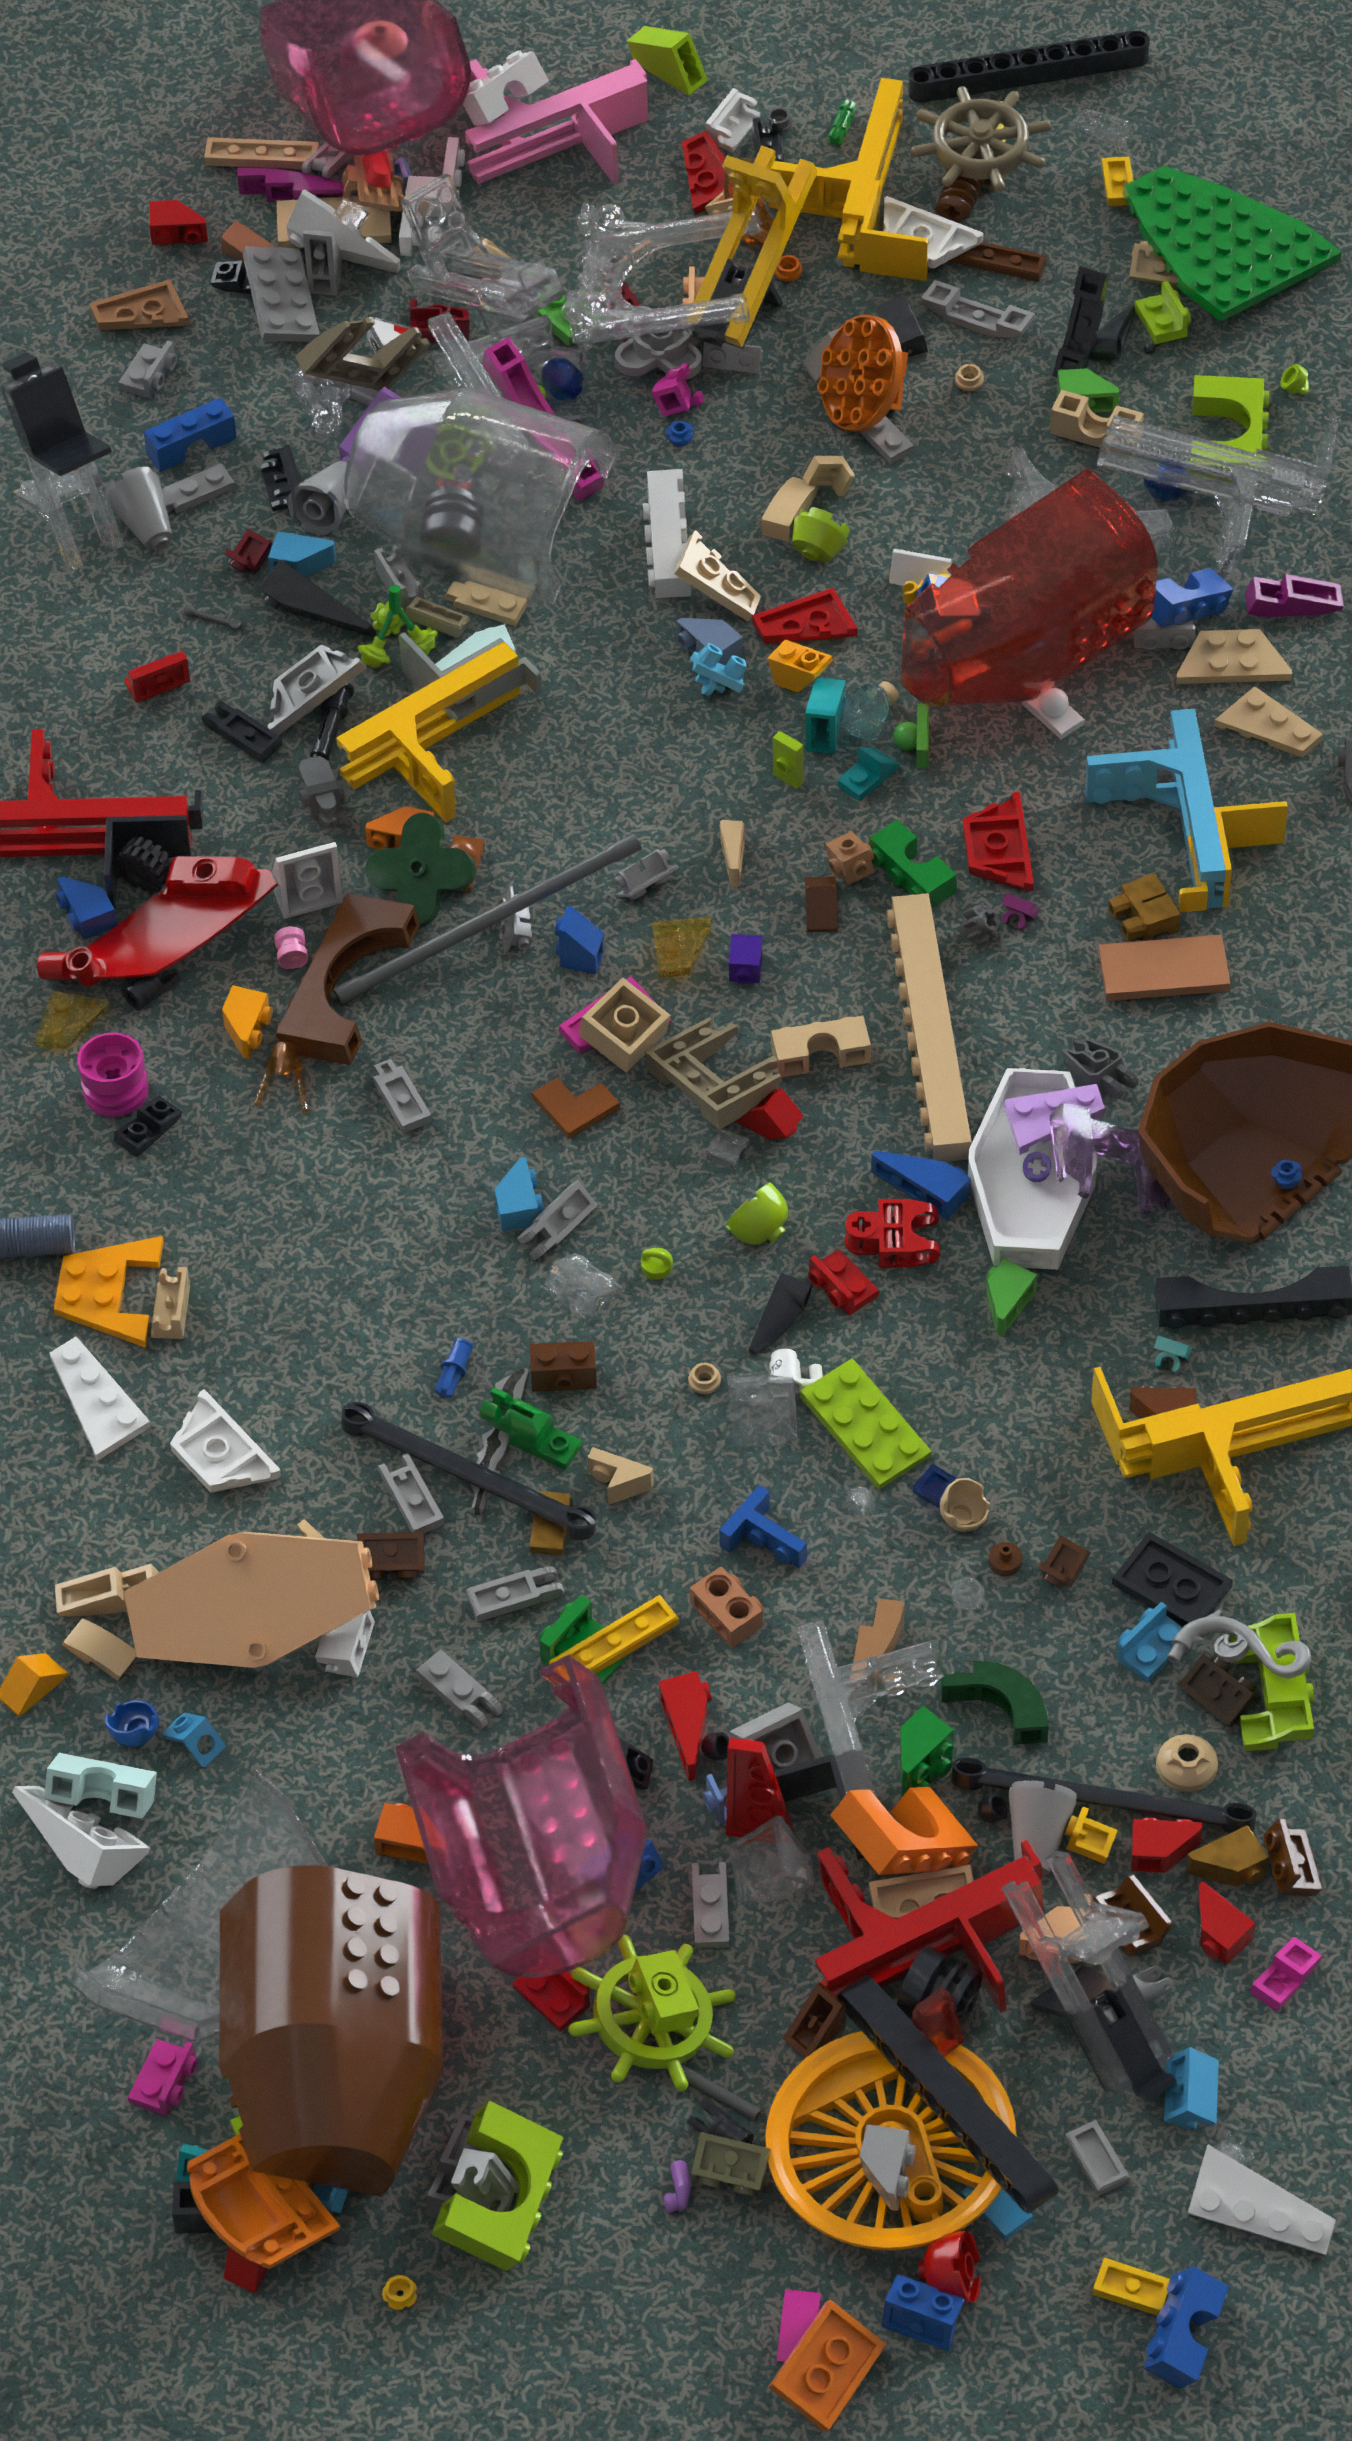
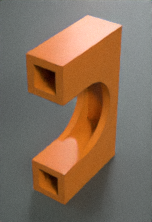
M912 1787L908 1789L891 1811L899 1823L890 1815L870 1789L850 1790L830 1814L878 1875L938 1872L943 1869L965 1866L971 1860L970 1855L978 1847L977 1843L930 1787Z

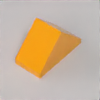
M46 1653L19 1656L16 1658L0 1687V1701L20 1717L68 1677L69 1674Z

